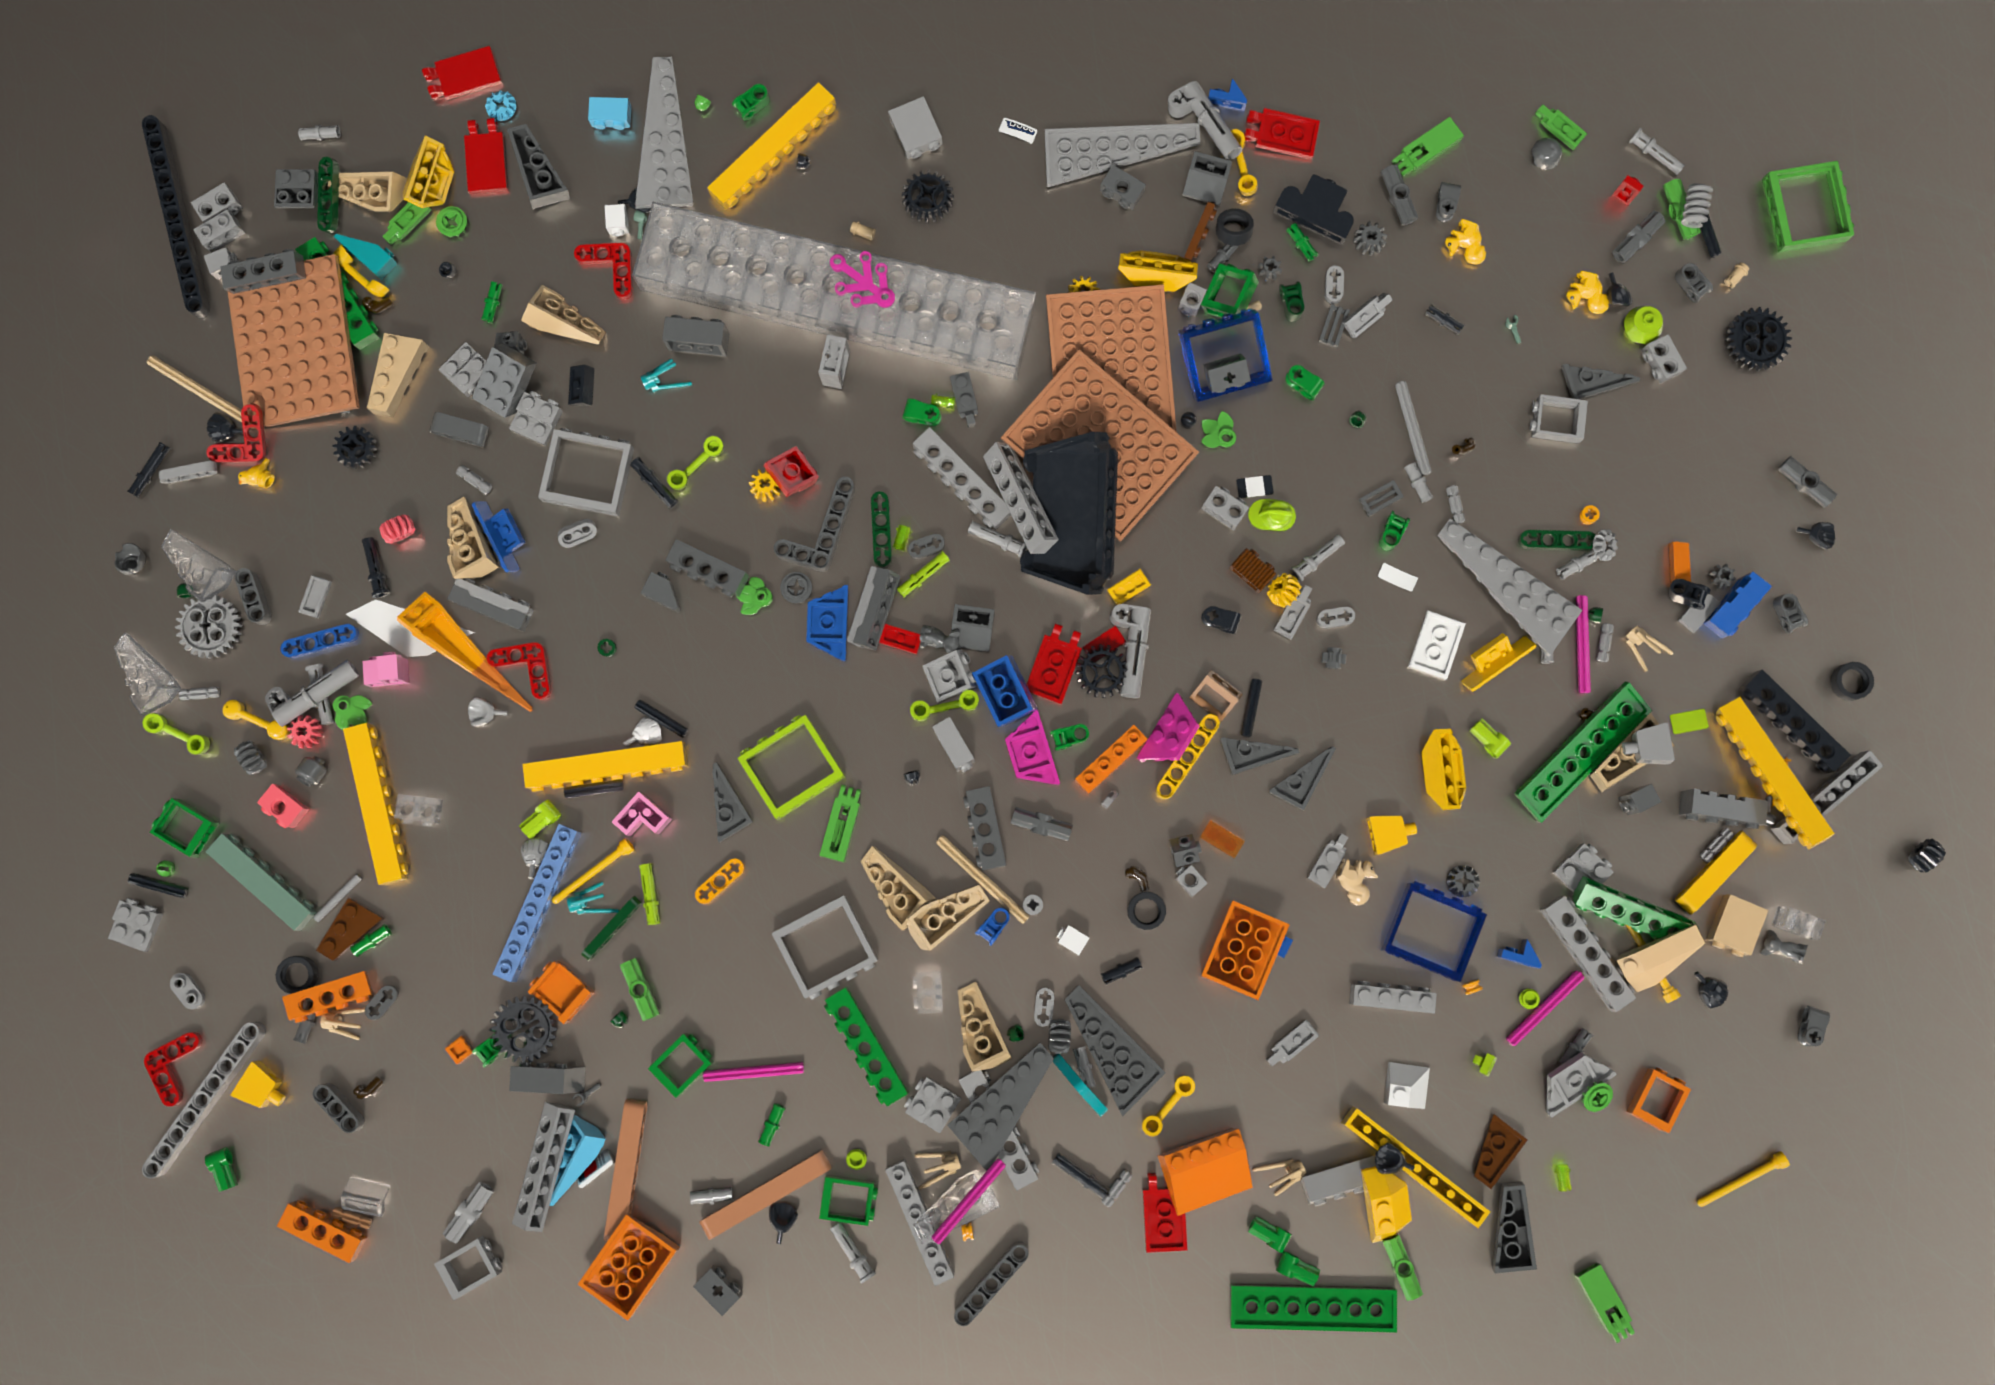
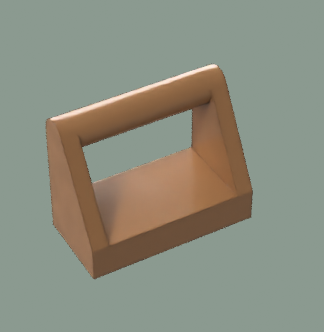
M1211 670L1189 698L1209 714L1217 716L1219 721L1222 722L1243 694ZM1205 684L1231 703L1223 714L1198 695Z

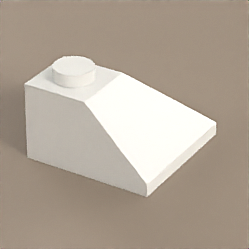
M1388 1062L1384 1103L1393 1106L1425 1109L1430 1068Z

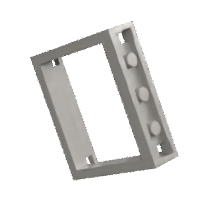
M566 428L554 429L538 498L542 502L619 517L634 453L633 446L629 444V441L618 439L617 442L610 440L611 438L599 435L597 438L591 437V434L587 432L576 434ZM561 439L623 450L611 504L549 492Z
M845 895L772 933L804 998L810 997L811 1000L822 995L821 990L828 987L830 991L839 986L838 981L844 978L849 981L858 976L857 971L863 968L865 972L876 966L874 962L878 961ZM843 906L869 958L808 990L782 938Z

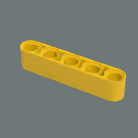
M1208 714L1200 721V727L1194 736H1201L1204 740L1203 745H1196L1192 739L1185 752L1192 754V761L1185 762L1182 757L1180 760L1173 761L1156 786L1155 793L1160 799H1169L1175 793L1219 728L1220 721L1217 716ZM1205 720H1213L1215 723L1214 729L1206 728ZM1174 768L1181 771V778H1173L1171 770ZM1161 785L1169 786V795H1162L1160 793Z
M1743 830L1737 832L1727 842V845L1676 896L1675 901L1689 915L1695 913L1756 849L1758 844Z

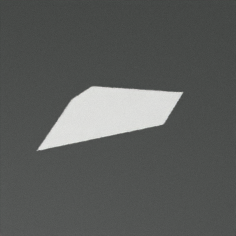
M375 599L346 614L407 657L428 656L436 652L435 649L413 636L412 632L397 621V616L405 610L403 608ZM461 628V630L466 634V636L475 633Z

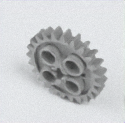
M206 594L205 599L199 595L198 601L190 599L192 605L184 604L186 611H179L183 616L182 618H176L177 621L181 622L180 625L175 626L176 629L181 631L176 634L177 637L182 638L179 643L185 645L184 650H191L190 654L195 656L198 654L200 658L206 656V658L212 659L213 655L219 658L220 651L227 654L226 648L233 649L232 641L239 642L235 636L242 634L237 631V628L243 626L237 623L242 618L235 615L239 610L232 608L233 603L227 602V599L223 597L220 599L218 595H214L212 598L211 595ZM221 612V618L216 620L217 613ZM201 613V619L196 621V616ZM221 631V638L216 640L217 633ZM201 632L202 637L199 641H197L196 636L198 633Z

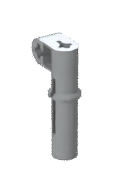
M1192 81L1169 95L1168 111L1172 117L1180 118L1194 111L1198 117L1199 125L1204 126L1226 160H1232L1240 155L1242 147L1220 116L1219 108L1213 106L1197 81Z
M1128 604L1116 605L1110 613V621L1114 626L1129 629L1128 640L1124 643V647H1126L1125 660L1127 661L1124 664V668L1128 670L1126 672L1123 671V675L1126 678H1122L1124 685L1121 686L1120 695L1127 698H1140L1146 650L1149 649L1147 639L1151 609ZM1128 611H1131L1130 623L1127 622L1128 616L1126 615ZM1119 612H1122L1123 619H1119L1120 617L1117 615ZM1137 634H1139L1134 675H1132Z
M347 659L307 687L302 686L301 691L292 697L281 687H274L266 694L265 701L273 718L283 727L310 708L318 707L319 702L357 678L359 673L355 666Z

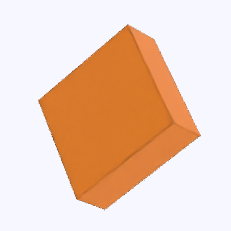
M460 1036L448 1045L445 1050L458 1065L472 1054L473 1048L464 1036Z

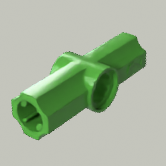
M1674 179L1665 183L1663 188L1669 201V214L1674 221L1676 220L1683 240L1699 235L1701 233L1700 228H1689L1681 224L1683 211L1685 210V198L1687 196L1681 179Z
M637 958L621 964L620 967L628 984L629 993L636 1003L642 1020L646 1021L659 1015L660 1012L650 991V985L644 977ZM638 984L644 987L642 995H638L635 991Z
M1399 1234L1390 1239L1382 1240L1392 1264V1270L1396 1274L1406 1301L1422 1296L1423 1292L1415 1275L1414 1267L1408 1258ZM1401 1263H1407V1269L1404 1272L1398 1271V1266Z

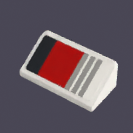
M609 1149L598 1155L577 1178L580 1188L588 1185L615 1163L616 1158Z

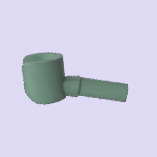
M636 210L633 220L639 222L637 239L642 240L643 227L647 221V216L643 212Z
M1514 315V323H1511L1507 317L1505 326L1511 329L1518 344L1522 342L1516 327L1519 319L1517 315Z

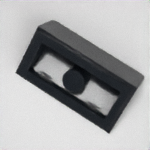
M585 364L570 367L568 405L592 406L595 371L593 367Z

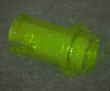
M938 393L931 396V405L954 410L955 397L939 396Z
M899 525V528H896L897 534L892 548L901 551L905 550L908 535H911L910 527Z
M1568 1164L1556 1165L1554 1173L1557 1174L1558 1190L1560 1192H1566L1567 1189L1571 1191L1569 1175L1571 1169L1568 1168Z

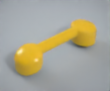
M1238 129L1231 130L1243 149L1246 143L1243 132ZM1242 151L1236 157L1241 174L1238 188L1242 195L1251 196L1257 191L1258 183L1254 176L1249 175Z
M342 244L333 252L339 258L340 267L371 294L382 298L390 291L387 287L373 279L371 281L367 280L350 264L354 259Z
M228 700L223 705L222 710L225 717L231 720L243 718L267 729V734L272 739L284 740L290 734V731L287 730L288 724L281 727L276 720L269 722L245 711L244 704L238 700Z
M1188 1076L1179 1077L1175 1082L1176 1091L1155 1116L1151 1115L1144 1119L1142 1128L1146 1135L1154 1137L1160 1134L1163 1127L1162 1120L1182 1096H1190L1194 1092L1195 1083L1192 1078Z

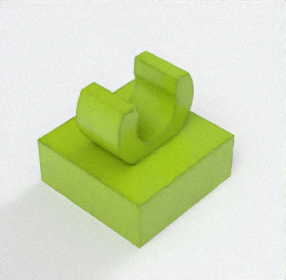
M1487 1053L1485 1059L1475 1055L1473 1063L1481 1066L1479 1072L1489 1077L1497 1058Z

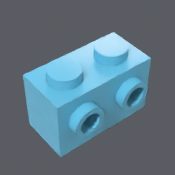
M589 97L588 120L591 126L596 129L613 127L617 130L630 128L631 103L628 98Z

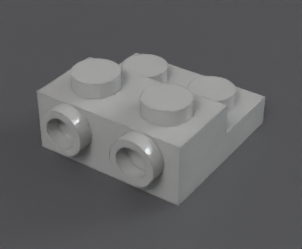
M465 342L438 370L463 394L469 397L474 394L486 360Z
M530 391L529 394L524 392L516 407L517 413L509 429L546 446L563 411L558 407L559 404L551 399H548L546 402L536 392Z
M955 650L923 665L937 702H942L957 694H962L966 690L977 687L972 674L974 671H971L968 665L970 658L966 652L963 653L962 650Z
M1585 843L1580 844L1553 871L1573 893L1582 876L1603 884L1614 872L1611 870L1612 864L1605 858L1601 860L1596 855L1598 852L1596 848L1591 844L1586 845Z
M131 898L119 900L112 918L115 921L108 939L143 952H148L163 914L157 912L158 908L150 905L140 906L138 905L139 901Z
M927 1076L925 1080L921 1078L915 1087L918 1091L915 1097L910 1096L904 1105L907 1108L905 1113L940 1134L960 1102L961 1097Z

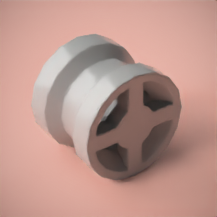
M1037 895L1027 896L1023 901L1024 911L1030 915L1038 914L1043 908L1042 899Z

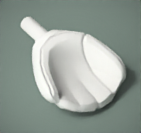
M643 717L635 726L632 732L633 737L623 742V745L626 747L635 741L645 746L658 744L662 740L660 725L651 718Z

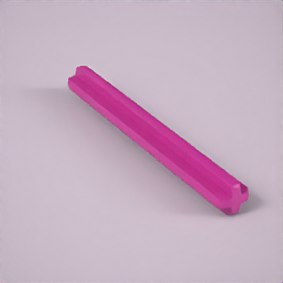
M1578 595L1576 596V606L1582 609V612L1576 619L1579 693L1585 694L1591 692L1588 597Z
M1574 971L1506 1038L1509 1044L1516 1046L1584 980L1583 974L1580 971Z
M803 1062L707 1070L703 1072L704 1082L802 1074L804 1073Z
M996 1159L931 1237L934 1242L941 1244L1006 1167L1002 1160Z

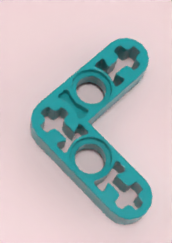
M1055 1054L1052 1062L1099 1116L1104 1115L1108 1111L1106 1106L1082 1081L1060 1054Z

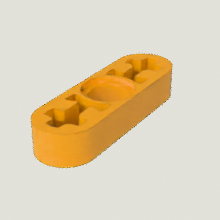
M739 859L729 860L697 888L695 892L696 900L702 904H708L744 873V863ZM732 863H739L738 869L740 871L738 873L732 872L730 876L733 878L730 880L723 871L726 869V872H729L732 869ZM719 875H722L726 880L725 885L722 887H717L714 882L715 878ZM710 883L717 892L714 893L712 890L708 893V899H701V890L707 891L711 887L708 886Z

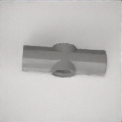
M480 1181L469 1197L460 1204L455 1211V1217L442 1233L446 1239L456 1244L459 1243L468 1228L478 1220L483 1212V1207L495 1192L491 1186Z

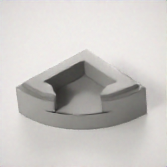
M1112 790L1102 801L1101 805L1107 809L1119 793Z

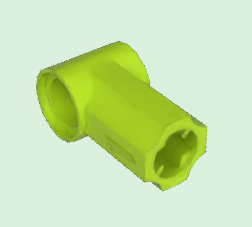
M1483 718L1469 730L1484 745V749L1495 759H1498L1511 745V742L1502 733L1496 732Z
M547 799L519 827L529 839H532L543 828L557 821L561 817V813Z

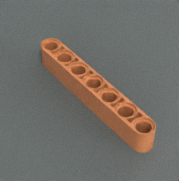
M626 1098L624 1103L604 1233V1241L606 1242L625 1215L631 1216L647 1112V1101Z
M823 1150L705 1217L699 1223L710 1240L832 1169V1166Z

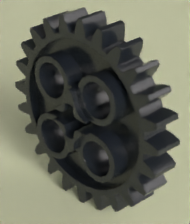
M1758 307L1755 311L1753 308H1750L1747 312L1745 310L1742 311L1740 315L1734 318L1735 321L1729 324L1731 328L1726 331L1730 336L1725 338V340L1731 342L1726 348L1733 349L1729 355H1736L1737 357L1734 361L1741 360V367L1748 364V370H1751L1754 366L1756 371H1759L1762 367L1764 370H1767L1770 366L1773 368L1777 363L1784 360L1783 357L1788 355L1786 350L1791 348V345L1787 342L1792 340V337L1787 336L1791 330H1785L1784 328L1788 323L1780 322L1783 316L1776 318V311L1769 314V308L1762 312L1761 307ZM1745 326L1750 327L1751 330H1752V333H1751V332H1748V331L1746 330V327H1745ZM1765 326L1771 329V333L1766 331ZM1746 345L1752 348V352L1746 349ZM1765 346H1769L1772 352L1767 351Z
M523 996L521 1001H519L518 997H514L513 1003L510 1000L505 1001L506 1006H499L501 1012L495 1011L493 1013L497 1019L490 1020L495 1025L489 1028V1031L495 1033L490 1039H496L497 1041L493 1047L500 1046L498 1054L506 1052L504 1059L512 1056V1062H515L518 1058L520 1063H524L526 1058L529 1062H532L533 1056L536 1059L541 1058L540 1052L546 1054L548 1051L545 1047L550 1048L553 1046L549 1040L556 1039V1036L551 1034V1032L557 1030V1028L551 1025L556 1020H550L549 1018L553 1012L546 1013L548 1005L542 1008V1001L540 1000L535 1004L534 997H531L528 1001L526 996ZM524 1011H528L531 1014L530 1020H526L523 1017ZM535 1020L539 1021L538 1024L516 1035L515 1037L511 1039L507 1038L508 1035L530 1024L531 1022ZM506 1021L513 1023V1030H508L505 1027ZM534 1028L541 1032L540 1038H536L533 1035ZM516 1038L523 1041L522 1048H518L515 1045Z

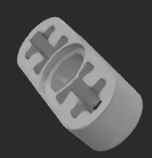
M205 461L161 470L158 473L160 483L169 484L210 476L218 472L216 462Z

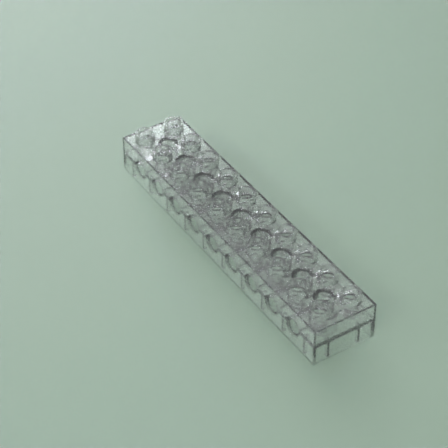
M654 201L651 205L632 274L641 291L825 335L847 338L850 341L1013 380L1018 379L1036 308V292L870 253L872 257L870 264L873 284L880 288L879 276L876 274L875 267L879 263H884L888 269L886 274L887 285L895 294V302L888 308H882L877 303L866 304L856 308L851 304L852 295L859 294L864 297L874 294L868 290L846 293L843 296L829 292V289L835 287L838 282L845 284L858 283L843 271H833L830 266V258L835 254L842 255L846 260V264L864 276L863 264L859 258L863 251ZM681 251H689L685 256H677ZM867 255L862 257V260L867 261L869 259V256ZM836 259V260L834 261V263H835V264H840V263H841V260H840V259ZM718 260H727L724 265H715ZM880 267L878 269V272L880 273L885 271V268ZM756 269H765L762 274H753ZM794 278H803L801 283H791ZM840 286L842 289L839 292L844 291L845 288ZM884 294L881 298L886 300L889 296ZM855 298L853 302L857 304L860 302V299ZM913 304L917 305L918 309L907 311L905 307ZM949 313L957 316L951 321L943 318L945 314ZM988 322L994 324L995 327L986 330L981 325Z

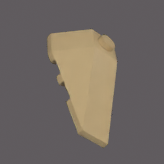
M395 172L339 173V197L375 212H392L403 200V190L407 178ZM328 181L327 190L331 187V181Z
M541 285L529 301L521 321L540 331L599 344L606 332L591 319L582 317L577 313L578 309L575 306L570 307L564 302L565 298L559 293Z
M462 497L448 505L447 527L450 529L449 539H447V545L449 546L447 562L453 578L483 577L499 568L495 555L467 499Z
M872 846L861 860L870 881L874 883L878 891L879 899L883 900L887 908L886 913L901 930L908 928L907 917L922 905L937 900L920 882L875 846Z
M975 885L922 905L906 918L909 933L920 949L931 951L990 900L980 885Z
M1695 924L1619 954L1617 962L1626 980L1639 992L1657 985L1702 947L1705 941Z
M974 982L958 990L963 1053L972 1072L992 1069L1012 1060L977 983Z

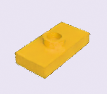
M1140 568L1107 589V592L1115 604L1118 605L1127 602L1150 587L1151 584Z

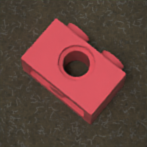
M272 784L257 802L262 806L261 811L268 816L273 815L277 818L276 822L283 828H295L310 810L277 784ZM281 803H284L285 810L281 813L279 806Z

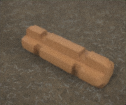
M335 1207L332 1212V1218L342 1219L344 1222L356 1226L360 1225V1227L370 1229L373 1222L372 1218L363 1217V1215L348 1210L344 1211V1209Z

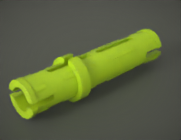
M941 551L919 571L909 575L910 578L897 587L898 592L905 598L916 587L920 588L922 586L921 583L950 561L948 556Z
M652 863L639 865L644 894L643 908L646 910L647 925L660 924L659 901H657Z

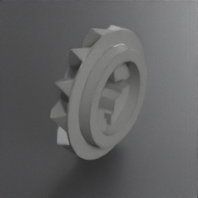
M1610 529L1598 531L1593 540L1594 554L1601 561L1611 560L1612 557L1616 556L1615 550L1618 549L1616 546L1618 540L1615 539L1616 535Z

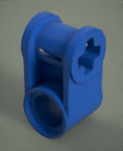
M1001 907L995 909L975 934L982 936L992 946L1010 920L1009 911ZM998 911L1005 912L1007 916L1006 920L1002 923L998 922L995 918V914Z

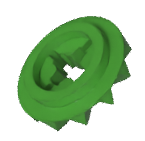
M454 206L442 209L436 218L438 230L450 238L451 236L459 237V234L465 232V227L468 225L466 214L460 208ZM447 218H448L449 220H450V219H451V220H454V219H455V222L457 223V226H456V225H455V226H454V225H451V226L449 227L450 224H449Z
M1603 1081L1599 1083L1594 1082L1592 1087L1587 1086L1588 1090L1583 1092L1584 1098L1581 1100L1584 1107L1591 1112H1597L1606 1108L1613 1097L1611 1086Z

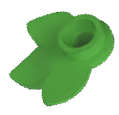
M1222 411L1217 421L1210 419L1202 420V429L1206 436L1201 442L1209 448H1216L1218 446L1224 448L1231 447L1236 441V434L1232 430L1234 425L1232 418ZM1227 435L1230 440L1224 441L1222 437Z
M751 577L749 585H745L742 593L737 597L741 602H744L741 613L753 615L761 607L771 604L773 599L772 592L765 588L762 579ZM764 594V598L760 600V596Z
M360 695L351 698L348 696L337 697L333 702L337 726L343 730L349 728L350 724L356 726L367 723L364 710L372 705L371 701ZM346 702L347 708L341 709L339 704Z

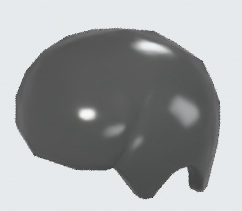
M1542 138L1536 141L1532 148L1534 165L1543 170H1550L1556 167L1562 156L1560 143L1554 138Z
M125 543L122 545L123 549L115 553L116 560L114 565L120 573L132 575L142 570L146 558L139 546L134 543Z

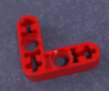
M583 244L575 248L574 257L580 264L613 263L614 293L620 300H627L632 296V253L627 244ZM601 249L608 251V255L605 258L598 257V252ZM621 249H624L625 252H627L623 254V259L625 262L621 261V256L619 255ZM582 251H585L587 254H590L585 255L583 259L580 256L582 254ZM626 267L628 269L627 274L619 276L617 273L619 268ZM621 281H624V286L627 289L624 294H621L619 291L622 290Z
M254 403L247 404L241 410L244 443H216L209 446L206 454L211 461L252 462L259 461L266 456L263 415L259 405ZM247 411H255L256 415L252 416L251 414H248ZM252 419L253 422L257 421V423L248 424V422L252 421ZM251 427H255L258 430L259 435L257 438L249 434ZM258 440H259V443H257V444H255V443L251 444V442H255V441H258ZM255 445L256 450L260 451V454H258L257 457L255 453H252V450L255 449ZM233 447H238L241 450L239 458L232 454ZM216 448L217 451L226 450V454H221L217 457V454H213V451Z
M533 642L497 648L488 652L487 662L495 668L527 663L532 695L539 700H545L550 697L551 684L546 650L541 644ZM534 647L540 650L537 653V657L533 654H527L528 659H526L524 648H526L527 652L534 651ZM514 650H520L521 658L519 660H512L511 653ZM495 654L501 657L506 656L508 662H506V659L503 658L499 659L498 663L496 664L495 661H492V658L495 657ZM542 666L544 673L536 677L533 673L534 668ZM535 680L541 681L542 687L546 689L542 696L537 693V690L540 689V684L538 682L535 683Z
M197 1032L186 1033L149 1052L144 1058L147 1072L165 1106H176L183 1100V1093L169 1064L201 1047L203 1040ZM190 1038H195L193 1045L185 1047L182 1045L189 1042ZM172 1045L178 1048V1053L175 1057L170 1056L168 1052ZM162 1055L164 1056V1058L158 1060L156 1064L151 1063V1061L154 1059L153 1057H160ZM162 1073L168 1076V1082L165 1085L159 1082V1076ZM172 1085V1088H168L169 1090H163V1088L170 1087ZM175 1093L176 1097L169 1101L168 1097Z

